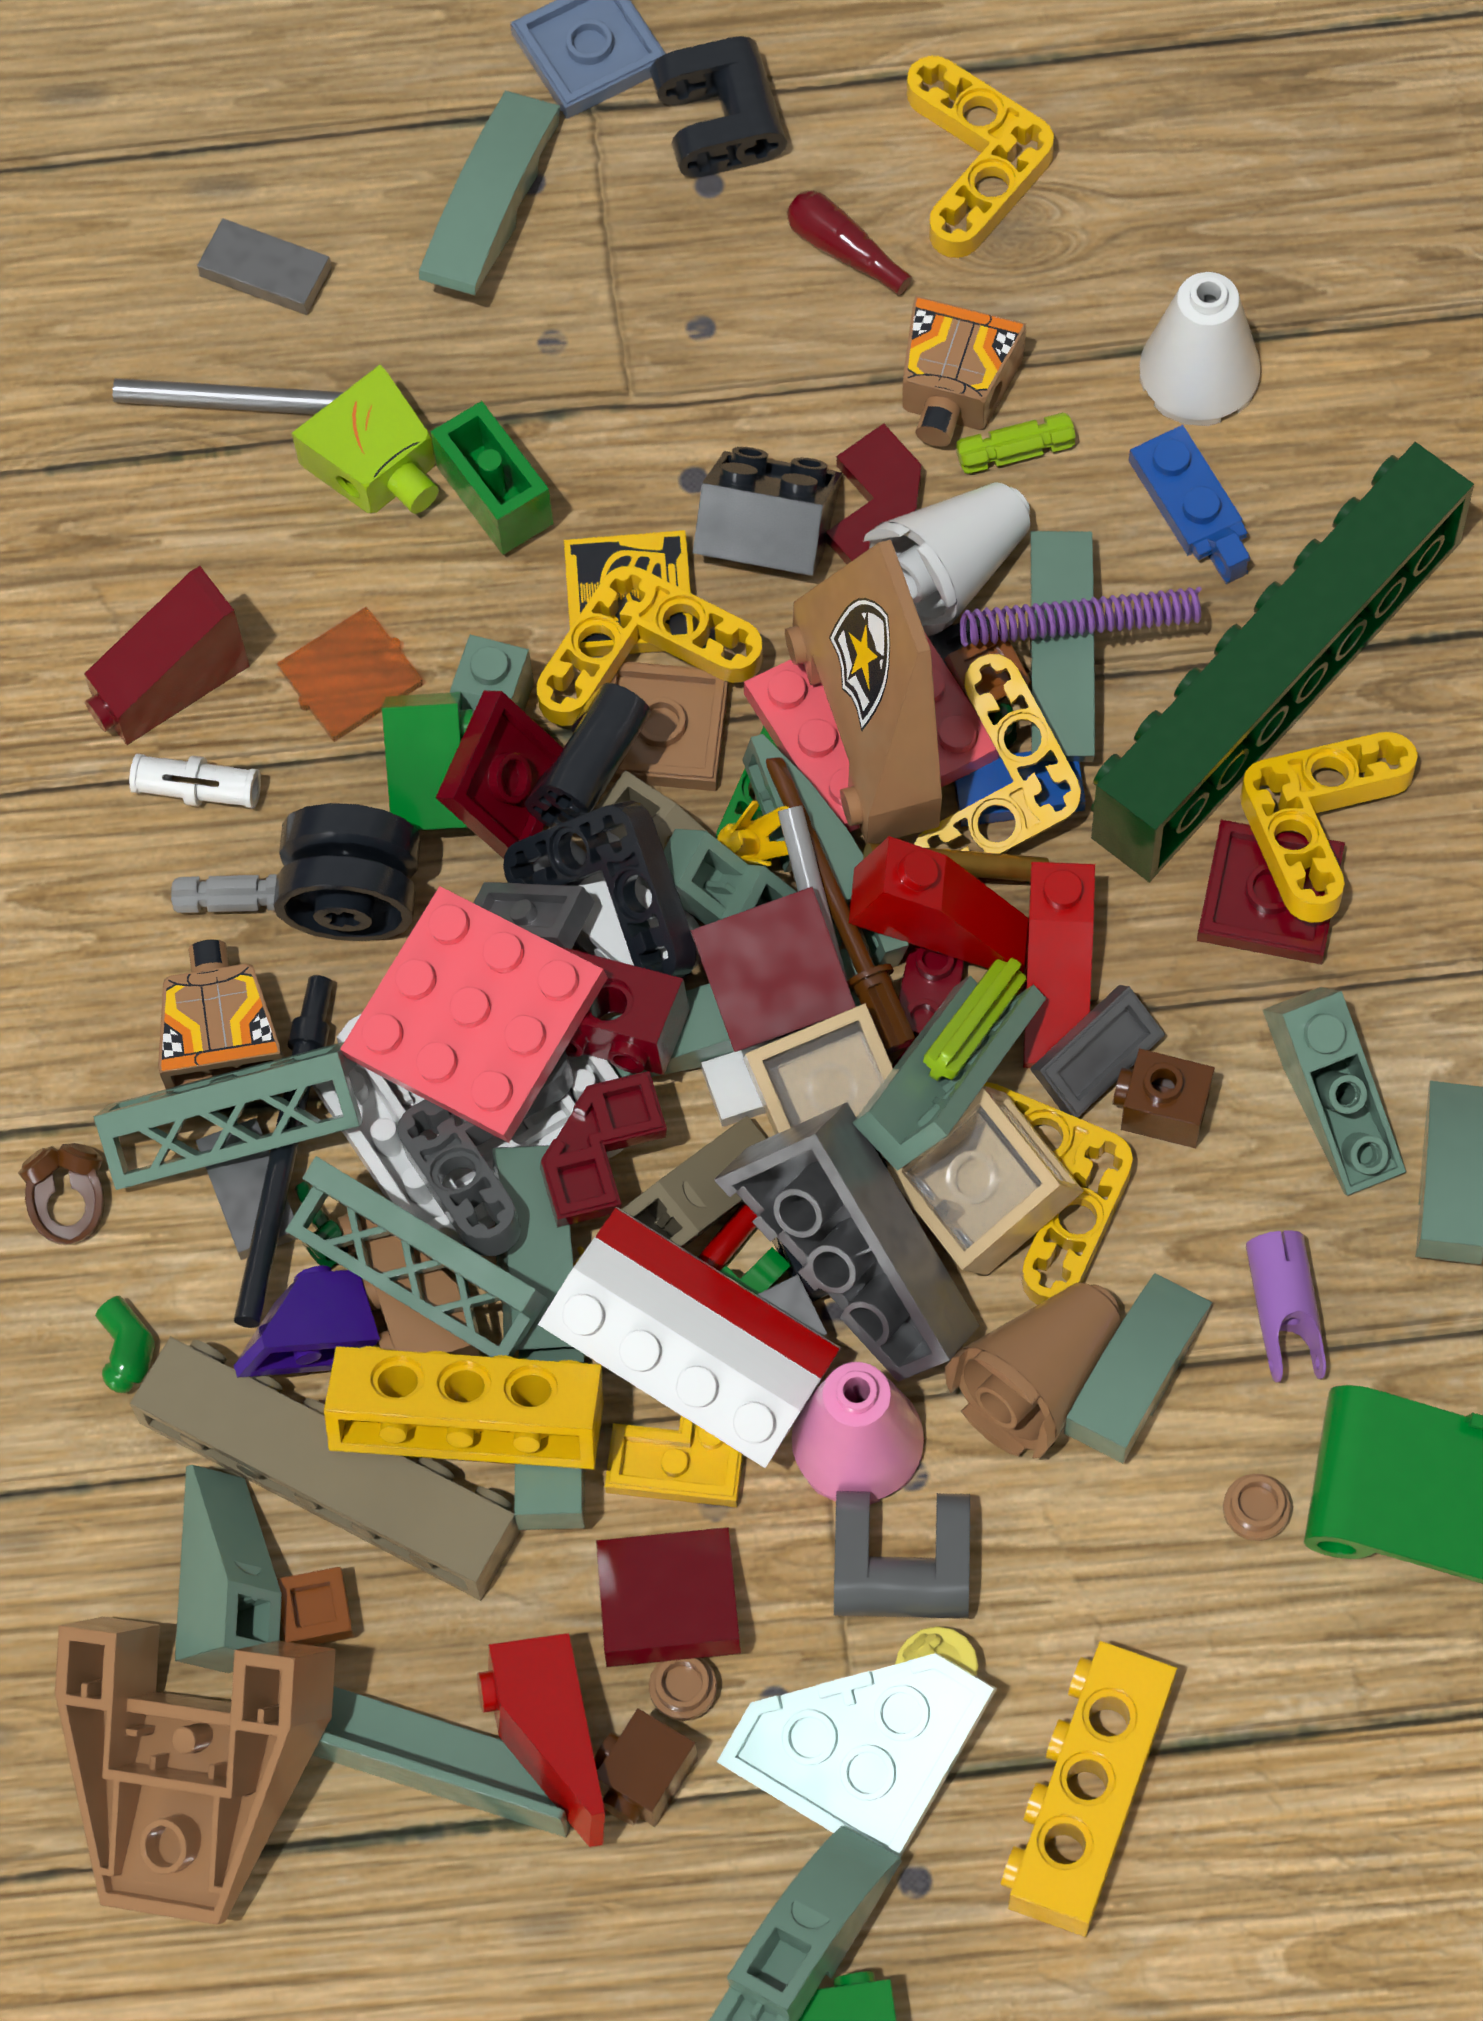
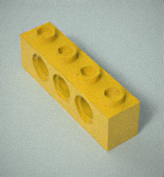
M336 1346L324 1406L329 1451L595 1469L604 1406L602 1365L586 1364L575 1360L557 1362L516 1359L506 1355L484 1357L455 1355L443 1351L412 1352L384 1350L375 1346L361 1348Z
M1102 1641L1098 1643L1093 1660L1080 1657L1068 1691L1069 1696L1079 1699L1071 1723L1058 1719L1045 1757L1056 1761L1053 1774L1048 1786L1038 1782L1035 1783L1023 1818L1024 1822L1034 1825L1026 1850L1013 1846L1000 1885L1012 1889L1009 1896V1910L1080 1936H1087L1174 1685L1176 1667ZM1113 1710L1125 1719L1127 1728L1119 1735L1104 1736L1094 1730L1090 1723V1718L1098 1711ZM1088 1772L1102 1780L1105 1791L1098 1798L1083 1800L1076 1797L1070 1791L1067 1782L1075 1774ZM1056 1836H1070L1079 1842L1083 1849V1855L1073 1863L1060 1864L1048 1856L1045 1845Z

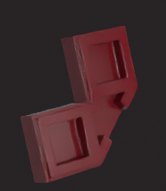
M884 423L836 456V467L868 501V503L826 531V542L846 565L870 549V541L863 542L865 535L877 525L917 510L922 464Z
M650 1071L586 1086L576 1102L572 1114L557 1138L553 1139L540 1162V1170L557 1228L611 1215L616 1207L621 1209V1201L606 1152L666 1138L667 1128Z

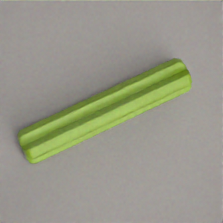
M1010 958L1008 962L1000 959L996 960L924 1054L923 1062L931 1069L928 1075L936 1081H940L942 1077L950 1080L955 1079L1026 983V976L1019 970L1021 963L1014 958Z

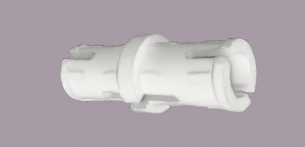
M135 754L131 764L129 784L132 793L143 792L183 798L184 803L190 806H200L203 801L255 808L260 795L261 774L259 769L247 770L208 764L207 759L200 756H191L188 761ZM172 776L218 781L219 786L177 782L172 780Z

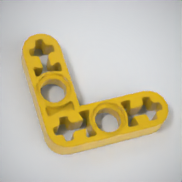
M926 56L914 62L907 73V99L910 106L928 120L981 153L936 203L930 213L929 239L933 248L939 254L949 258H961L970 255L978 249L1047 170L1053 158L1054 134L1051 127L1043 119L952 61L941 56ZM938 80L943 82V90L938 87H933L928 92L923 90V82L931 86ZM950 99L954 101L953 108H950ZM984 106L991 109L995 113L996 118L988 125L975 126L964 118V114L970 108ZM1031 140L1037 142V150L1028 147L1017 158V168H1015L1011 163L1016 158L1017 142L1021 145H1027ZM990 176L1002 179L1008 188L999 196L987 197L979 193L975 185L982 178ZM968 205L972 210L966 218V232L958 228L951 234L945 232L946 223L956 226L966 216Z
M621 566L610 571L604 577L540 674L536 684L537 697L543 716L551 723L560 726L573 725L587 700L603 684L611 682L639 638L723 681L730 683L744 682L753 678L760 671L763 663L762 637L757 628L749 622L648 571L634 566ZM632 589L639 590L640 602L629 600L621 610L620 626L613 619L619 608L617 592L627 595ZM678 612L690 613L699 621L697 629L687 636L672 635L665 629L664 624L671 615ZM712 627H715L716 641L709 638ZM601 633L609 636L615 644L613 649L603 657L592 658L586 656L579 648L581 642L591 634ZM739 642L745 644L746 656L736 654L732 660L725 659L724 646L733 649ZM574 665L581 672L575 682L577 699L566 697L561 704L555 702L554 689L564 692L575 678Z
M987 654L977 658L970 664L965 674L964 685L972 706L1013 782L940 821L939 827L923 831L915 841V845L930 848L928 842L938 836L945 844L962 837V834L954 826L966 819L968 820L972 839L984 852L1003 854L1067 820L1075 813L1080 804L1081 789L1078 779L1020 671L1010 659L1003 655ZM991 666L996 674L1007 671L1010 675L1011 680L1004 684V691L1011 705L1019 697H1023L1028 706L1026 709L1009 712L996 725H993L988 717L989 713L1000 711L996 700L990 693L980 696L975 689L983 681L980 671ZM1029 721L1040 730L1041 744L1032 755L1026 757L1016 756L1006 748L1004 742L1005 733L1014 722ZM1049 752L1054 754L1058 762L1054 765L1045 766L1050 778L1055 784H1061L1066 781L1071 790L1063 796L1066 807L1056 812L1050 804L1039 807L1036 803L1035 797L1042 792V788L1035 773L1031 774L1026 781H1023L1018 772L1020 768H1027L1038 764ZM1003 806L1014 815L1016 821L1015 830L1007 840L991 842L980 833L978 827L979 818L987 808ZM967 846L961 850L969 851V847Z
M1394 732L1374 733L1263 759L1253 763L1246 770L1240 795L1241 806L1285 906L1298 919L1314 923L1332 918L1339 910L1345 885L1343 873L1315 813L1388 797L1405 791L1412 782L1418 755L1416 747L1403 735ZM1385 758L1387 763L1377 762V759ZM1388 764L1398 765V768L1390 769ZM1320 768H1331L1340 772L1346 781L1341 785L1329 787L1318 783L1312 776V773ZM1365 772L1363 778L1359 777L1360 773ZM1268 785L1273 793L1281 792L1278 803L1279 811L1274 813L1275 803L1270 792L1266 789L1259 790L1260 786ZM1292 830L1304 835L1309 844L1300 850H1290L1279 845L1275 836L1283 831ZM1310 868L1309 879L1313 888L1316 891H1325L1324 896H1316L1312 889H1303L1306 878L1305 869Z
M986 1082L984 1086L1005 1092L1032 1127L1048 1125L1059 1132L1062 1137V1143L1053 1153L1084 1191L1065 1208L1071 1205H1082L1090 1209L1096 1218V1224L1090 1231L1084 1234H1073L1063 1229L1059 1223V1215L1061 1213L1059 1212L1037 1232L1024 1260L1022 1285L1028 1298L1038 1305L1072 1284L1083 1282L1129 1182L1133 1162L1132 1152L1127 1142L1111 1131L998 1084ZM1103 1152H1107L1114 1156L1113 1166L1118 1171L1108 1168L1104 1172L1097 1194L1087 1188L1092 1177L1093 1162L1088 1157L1098 1160ZM1058 1245L1068 1251L1062 1268V1278L1067 1282L1056 1280L1051 1288L1043 1287L1040 1285L1041 1273L1036 1268L1045 1271L1050 1268ZM1075 1252L1082 1253V1255L1078 1256Z

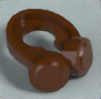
M71 1143L62 1144L59 1150L53 1146L42 1148L25 1160L18 1172L19 1176L26 1183L25 1203L31 1222L42 1236L53 1243L75 1245L89 1238L100 1225L105 1200L98 1171L103 1157L89 1146ZM59 1167L69 1171L71 1188L78 1191L83 1196L85 1202V1212L82 1218L70 1226H62L55 1223L48 1212L49 1199L56 1192L53 1173Z

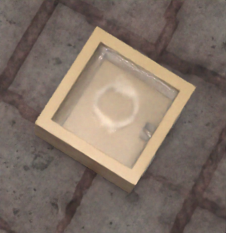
M866 1004L857 1006L745 1053L743 1058L775 1135L848 1102L857 1117L893 1069Z
M986 1086L982 1087L947 1137L898 1171L891 1164L887 1167L898 1189L963 1271L988 1275L1084 1192L1005 1092Z

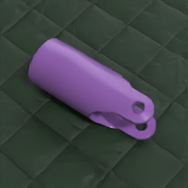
M1284 1230L1282 1234L1281 1231H1274L1256 1236L1246 1243V1251L1271 1376L1275 1382H1280L1282 1379L1283 1364L1279 1346V1332L1287 1331L1300 1335L1310 1349L1314 1373L1318 1379H1323L1326 1372V1358L1304 1235L1301 1232Z

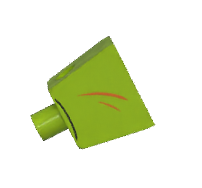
M378 365L292 432L299 464L367 513H377L397 497L413 514H418L427 509L438 495L439 488L425 475L436 463L432 439L392 378L381 365Z

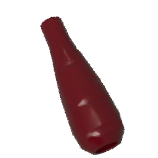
M814 190L801 192L793 199L787 210L788 222L791 229L802 239L840 262L850 265L852 268L880 281L897 295H901L908 288L913 276L894 263L875 241L831 199L821 192L817 193Z

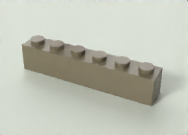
M172 1337L168 1339L130 1402L139 1424L480 1601L482 1600L520 1533L515 1515L510 1512L512 1504L508 1500L485 1487H477L474 1493L452 1482L455 1476L451 1471L426 1457H420L418 1462L415 1463L404 1456L329 1451L324 1416L325 1405L323 1403L306 1398L303 1404L281 1394L283 1387L268 1375L237 1378L235 1369L225 1365L226 1357L204 1342L193 1340L190 1346Z

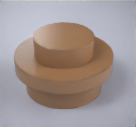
M1249 1474L1238 1478L1228 1488L1223 1501V1514L1228 1526L1237 1535L1253 1541L1267 1540L1277 1535L1285 1527L1290 1514V1500L1284 1487L1274 1478L1263 1474Z
M702 1658L659 1662L650 1676L649 1692L654 1706L661 1714L673 1720L688 1721L698 1718L711 1707L716 1696L717 1685L714 1672L710 1665Z

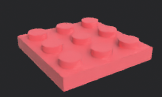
M926 635L931 649L942 788L997 760L999 754L974 707ZM791 659L744 681V695L779 751L812 783L849 832L860 828L859 824L849 826L843 811L840 790L848 787L849 760L822 683L810 685L803 663L794 665Z
M439 886L343 1043L340 1051L347 1059L509 1143L608 977L602 968Z

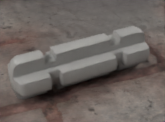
M278 874L268 875L266 880H260L259 875L209 876L206 881L200 882L199 876L178 877L174 879L171 886L172 906L174 911L178 913H196L201 910V907H207L208 912L258 911L260 906L266 905L268 911L275 910L273 904L276 876Z

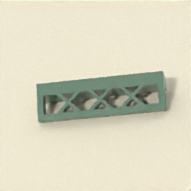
M969 976L956 985L853 1121L855 1127L897 1171L949 1135L1046 1000V997L1034 984L1014 998L955 1079L950 1080L942 1077L940 1081H936L928 1075L931 1069L923 1062L924 1054L978 983Z
M344 1042L107 1105L93 1117L115 1189L119 1190L360 1126L363 1120L349 1076V1072L357 1063L343 1055L340 1048ZM333 1080L343 1114L321 1120L301 1109L298 1105L308 1086ZM296 1090L290 1102L277 1095ZM258 1099L284 1112L275 1131L263 1136H259L237 1123L246 1104ZM235 1106L229 1118L217 1112V1110ZM198 1115L223 1128L213 1149L202 1152L176 1139L186 1119ZM291 1117L304 1123V1125L285 1129ZM175 1122L169 1134L156 1127ZM139 1131L162 1144L152 1165L129 1171L119 1136ZM231 1133L244 1140L225 1145ZM170 1149L183 1156L164 1161Z
M316 1156L302 1177L303 1180L313 1187L285 1231L490 1357L498 1355L513 1357L548 1298ZM328 1196L347 1207L352 1230L351 1234L324 1240L308 1230ZM360 1216L378 1227L362 1230ZM392 1234L401 1240L406 1267L378 1273L370 1267L365 1241ZM355 1244L358 1260L339 1248ZM413 1248L433 1260L417 1264ZM447 1268L456 1275L461 1300L434 1307L424 1300L419 1274ZM409 1277L412 1293L393 1281ZM468 1281L487 1293L471 1297ZM501 1301L519 1312L499 1346L479 1335L474 1307ZM463 1310L467 1327L447 1314Z

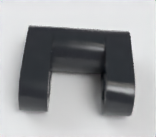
M744 36L730 37L675 50L662 55L652 64L650 73L659 101L668 105H682L718 96L724 117L686 126L673 137L672 147L681 174L687 177L698 178L757 165L776 158L786 149L787 140L757 43L752 38Z
M614 683L603 684L587 700L572 725L571 730L573 734L557 760L541 775L526 799L525 807L530 814L551 828L593 811L651 716V709L648 704L637 694L623 686Z

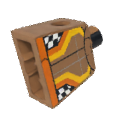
M915 296L903 374V408L910 413L921 415L916 428V435L920 440L933 446H947L951 442L956 424L976 430L987 426L1023 361L1025 355L1026 323Z
M202 940L192 944L189 947L191 972L171 975L164 979L158 1067L165 1089L283 1058L253 965L240 964L229 966L227 946L221 940Z

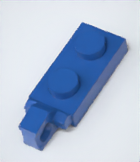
M1184 425L1130 449V465L1187 556L1193 554L1198 561L1209 556L1226 584L1247 575V563L1250 561V556L1241 540L1247 538V530L1242 523L1243 519Z

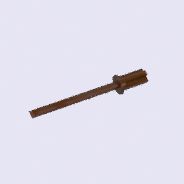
M781 757L767 758V769L783 806L789 808L803 806L829 911L857 972V975L847 981L850 992H855L861 1005L866 1004L887 1055L899 1049L907 1048L916 1038L892 985L890 975L894 972V969L890 963L874 966L858 927L849 924V906L816 831L811 825L809 815L785 761Z

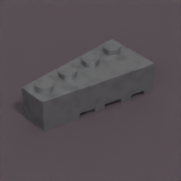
M848 1102L746 1148L714 1181L729 1197L735 1193L739 1195L757 1215L752 1221L770 1242L775 1237L781 1241L803 1266L798 1273L815 1291L820 1288L832 1297L843 1309L840 1319L897 1381H901L949 1361L975 1332L979 1324L874 1146L853 1124L856 1116Z

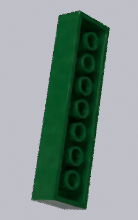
M1414 442L1400 458L1391 455L1383 462L1372 479L1371 485L1373 487L1361 500L1352 497L1344 504L1333 521L1332 527L1334 529L1322 542L1313 539L1304 547L1293 565L1295 571L1282 585L1274 581L1265 589L1255 604V614L1243 627L1238 624L1231 626L1216 645L1214 650L1216 656L1203 670L1198 667L1191 669L1176 688L1174 693L1176 699L1163 713H1160L1158 710L1150 713L1137 729L1134 736V745L1122 757L1118 754H1113L1097 772L1093 780L1096 791L1095 800L1091 806V811L1093 812L1091 839L1147 882H1151L1244 779L1246 770L1253 763L1262 760L1461 543L1474 483L1417 442Z

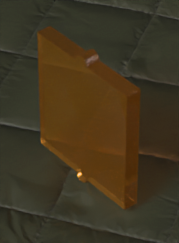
M367 607L277 663L280 672L299 695L300 708L303 711H311L333 742L381 713L386 696L409 695L423 686V680L402 654L400 640L395 637L390 638Z

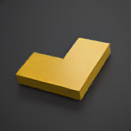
M682 1415L680 1416L679 1430L613 1423L604 1486L605 1492L609 1494L737 1507L743 1454Z

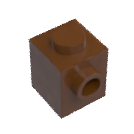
M1139 1048L1134 1069L1121 1068L1113 1098V1105L1123 1107L1121 1130L1196 1149L1211 1092L1215 1067Z
M637 1708L621 1735L612 1731L605 1738L594 1757L596 1770H598L597 1775L601 1795L604 1796L602 1799L604 1808L615 1817L630 1825H635L640 1818L656 1827L698 1760L696 1743Z

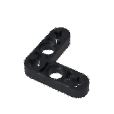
M630 800L603 806L519 840L508 847L503 862L504 874L508 883L567 886L603 872L634 966L684 978L691 973L696 961L695 943L654 821L649 811L641 803ZM624 825L627 835L623 836L621 840L609 843L606 832ZM574 833L582 838L586 846L587 855L583 865L579 864L571 853L570 843ZM548 856L551 866L534 872L531 863L537 858ZM638 876L646 880L651 889L652 900L648 909L636 897L635 883ZM657 919L659 926L650 928L648 921ZM665 946L668 958L663 960L660 955V949Z

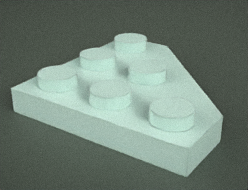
M940 1654L927 1655L900 1664L751 1702L717 1762L834 1833L842 1825L901 1857L997 1688Z

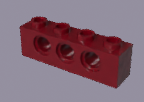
M561 947L602 968L608 977L565 1049L567 1056L579 1057L585 1054L608 1060L615 1067L626 1072L640 1073L645 1070L664 1075L690 1012L683 978ZM608 1013H622L621 1016L613 1020H600L602 1016Z

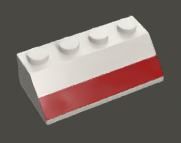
M618 1207L613 1210L577 1261L538 1323L545 1330L764 1468L773 1458L841 1347Z

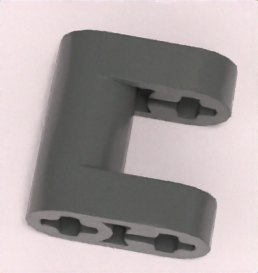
M836 1492L834 1616L969 1618L970 1494L937 1493L936 1558L869 1556L870 1492Z

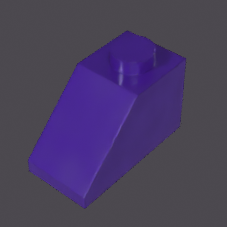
M325 1265L314 1266L298 1273L294 1277V1282L274 1302L234 1364L237 1378L331 1371L336 1346L354 1348L374 1346L380 1340L362 1278L349 1270L332 1271L331 1267Z

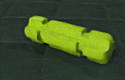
M1058 413L1043 417V424L1038 425L1036 420H1031L988 431V438L982 439L981 434L961 438L957 441L956 447L959 464L963 472L970 474L988 469L987 463L994 461L996 466H1001L1044 455V448L1049 447L1051 452L1071 448L1075 445V429L1072 420L1067 413Z

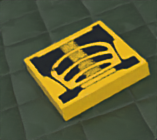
M686 530L564 540L570 629L604 577L610 571L621 566H634L644 569L690 593ZM632 589L627 595L617 592L619 608L613 619L620 626L621 610L629 600L640 602L639 590ZM678 612L671 615L664 624L665 629L675 636H687L693 633L692 614ZM597 633L587 636L581 642L579 648L581 652L589 657L605 656L613 649L615 643L609 636ZM639 638L629 654L660 652L663 650Z

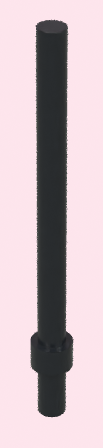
M313 975L308 978L301 1014L293 1019L287 1045L292 1051V1055L326 1047L330 1027L325 1022L333 982L325 976ZM308 1086L298 1107L305 1111L311 1086ZM296 1090L284 1092L282 1098L290 1102ZM279 1110L276 1127L284 1114L281 1110ZM291 1117L285 1129L303 1125V1123ZM299 1142L274 1148L270 1151L234 1316V1322L242 1327L256 1328L260 1325Z

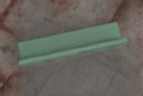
M334 1686L332 1717L312 1754L313 1756L565 1838L567 1837L571 1824L567 1821L565 1811L553 1804L502 1740Z

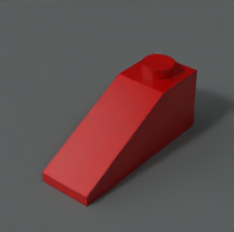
M889 836L854 867L849 924L988 969L998 959L1008 962L1010 958H1014L1021 963L1019 970L1024 974L1028 917L947 855Z
M1031 862L1026 989L1034 984L1046 997V1000L1025 1027L1023 1068H1031L1090 1013L1095 864Z
M569 1633L489 1644L488 1671L477 1672L478 1693L482 1712H494L499 1738L553 1804L565 1811L567 1821L589 1847L602 1846L605 1810Z

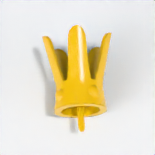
M752 801L736 823L727 824L722 828L717 840L748 865L771 866L772 863L770 861L764 860L788 855L785 841H769V836L781 826L778 812L789 807H778L766 815L751 821L759 807L758 801Z

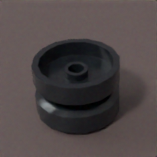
M328 803L306 806L290 813L282 823L279 854L284 867L276 876L273 905L277 917L290 927L310 935L334 940L371 941L387 939L405 932L413 923L416 892L413 881L410 879L417 872L421 840L418 829L405 818L391 812L359 804Z

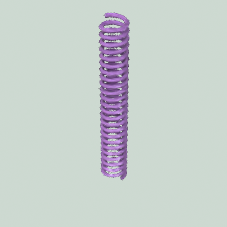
M1198 586L1193 590L1189 587L1186 591L1179 588L1176 592L1169 589L1166 593L1160 590L1157 594L1150 591L1147 595L1140 592L1137 596L1131 593L1128 597L1121 594L1118 598L1111 595L1109 599L1102 596L1099 600L1092 597L1089 601L1082 598L1079 602L1073 599L1070 603L1063 600L1060 604L1053 601L1050 605L1047 602H1043L1041 606L1034 603L1031 607L1024 604L1021 608L1015 604L1012 609L1004 606L1002 610L995 607L992 611L986 607L982 612L976 608L973 613L965 610L960 621L961 643L965 647L968 645L966 636L968 616L971 643L974 646L978 644L979 634L976 623L978 615L980 620V639L984 645L987 644L989 637L986 616L988 615L990 640L996 644L998 641L996 614L999 617L1000 640L1005 643L1008 640L1006 612L1009 617L1010 639L1015 642L1018 638L1015 613L1017 612L1019 636L1025 641L1027 638L1025 611L1028 614L1029 637L1034 640L1037 637L1035 609L1038 613V633L1042 639L1047 635V627L1048 633L1052 638L1055 637L1057 629L1058 634L1064 637L1066 634V621L1067 630L1071 636L1076 632V625L1078 633L1081 635L1085 633L1086 627L1087 631L1093 634L1095 631V620L1097 630L1100 633L1104 631L1105 623L1108 631L1112 632L1116 625V628L1121 632L1124 628V619L1125 625L1129 630L1133 628L1134 621L1138 629L1142 628L1144 622L1150 629L1153 625V618L1155 625L1158 627L1162 625L1163 620L1169 627L1172 619L1179 626L1182 622V617L1187 625L1191 622L1192 618L1198 624L1201 620V606L1198 594L1202 588ZM1180 594L1182 596V609L1179 600ZM1189 594H1191V596H1192L1191 605H1190V601H1189V598H1188V597H1189ZM1170 595L1172 596V599H1173V601H1172V608H1171V604H1170V600H1169V599H1170ZM1151 597H1152V599H1153V601H1154V602H1153V612H1152V607H1151V603H1150ZM1160 597H1162L1163 599V613L1160 603ZM1132 599H1133V601H1134V616H1133V610H1132V606H1131V601H1132ZM1141 599H1143V601H1144V608H1143V610H1142V606H1141ZM1122 600H1123V602H1124V604H1125V606H1124V615H1123V610H1122V606H1121ZM1103 602H1104V604H1105V619H1104V613H1103V609H1102V604H1103ZM1112 602H1114L1115 604V621L1112 609ZM1093 603L1095 604V607H1096L1095 618H1094V613H1093V609H1092ZM1074 605H1075V607H1076V622H1075V616H1074V612H1073V607H1074ZM1083 605H1085L1086 607V625L1083 612ZM1064 606H1065V608H1066V610H1067L1066 621H1065V616H1064V612H1063ZM1045 608H1046V611H1047V613H1048V614H1047V626H1046V620H1045V616H1044ZM1054 608H1056L1057 610V629L1056 620L1054 616Z

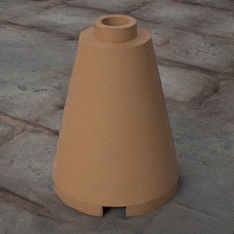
M1081 1282L1074 1283L959 1350L945 1367L946 1385L950 1394L959 1386L968 1402L961 1410L968 1422L988 1441L1005 1452L1019 1456L1025 1449L1034 1451L1032 1459L1040 1458L1056 1442L1066 1424L1068 1413L1119 1328L1121 1319L1118 1303L1106 1289L1099 1285H1088Z

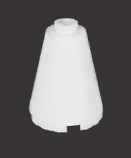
M1202 272L1192 275L1182 283L1144 346L1140 358V383L1143 390L1146 389L1149 396L1155 402L1154 407L1163 416L1184 425L1210 426L1220 423L1221 417L1229 415L1236 410L1239 413L1249 405L1258 388L1260 360L1237 288L1232 281L1221 274Z
M995 482L883 522L868 532L863 542L870 541L871 548L879 542L891 539L923 630L926 635L933 636L949 627L1028 533L1030 529V508L1025 497L1017 489Z

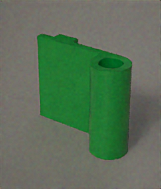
M1342 1385L1331 1388L1328 1392L1303 1542L1305 1546L1317 1553L1344 1559H1361L1378 1553L1483 1584V1415L1471 1413L1463 1416L1363 1386Z

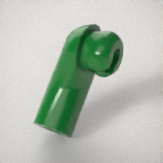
M114 1296L106 1301L97 1310L95 1315L115 1340L109 1357L110 1362L103 1367L102 1378L111 1390L117 1393H127L133 1389L135 1383L143 1382L147 1376L155 1350V1341L150 1331L121 1296Z

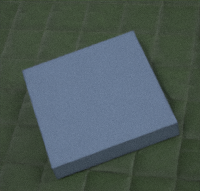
M555 0L510 22L512 36L557 105H560V109L566 119L652 78L650 73L652 64L656 59L665 54L630 0Z

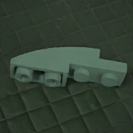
M841 1825L801 1869L751 1938L728 1974L727 1979L730 1987L709 2021H798L824 1976L833 1977L901 1864V1857Z

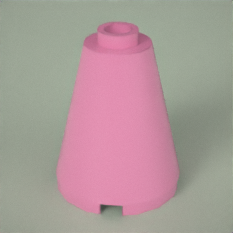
M850 1362L836 1368L812 1393L793 1425L792 1451L800 1471L818 1494L835 1502L837 1491L870 1492V1504L880 1502L881 1498L892 1494L898 1489L900 1491L911 1481L922 1459L924 1435L922 1423L915 1407L879 1369L867 1363Z

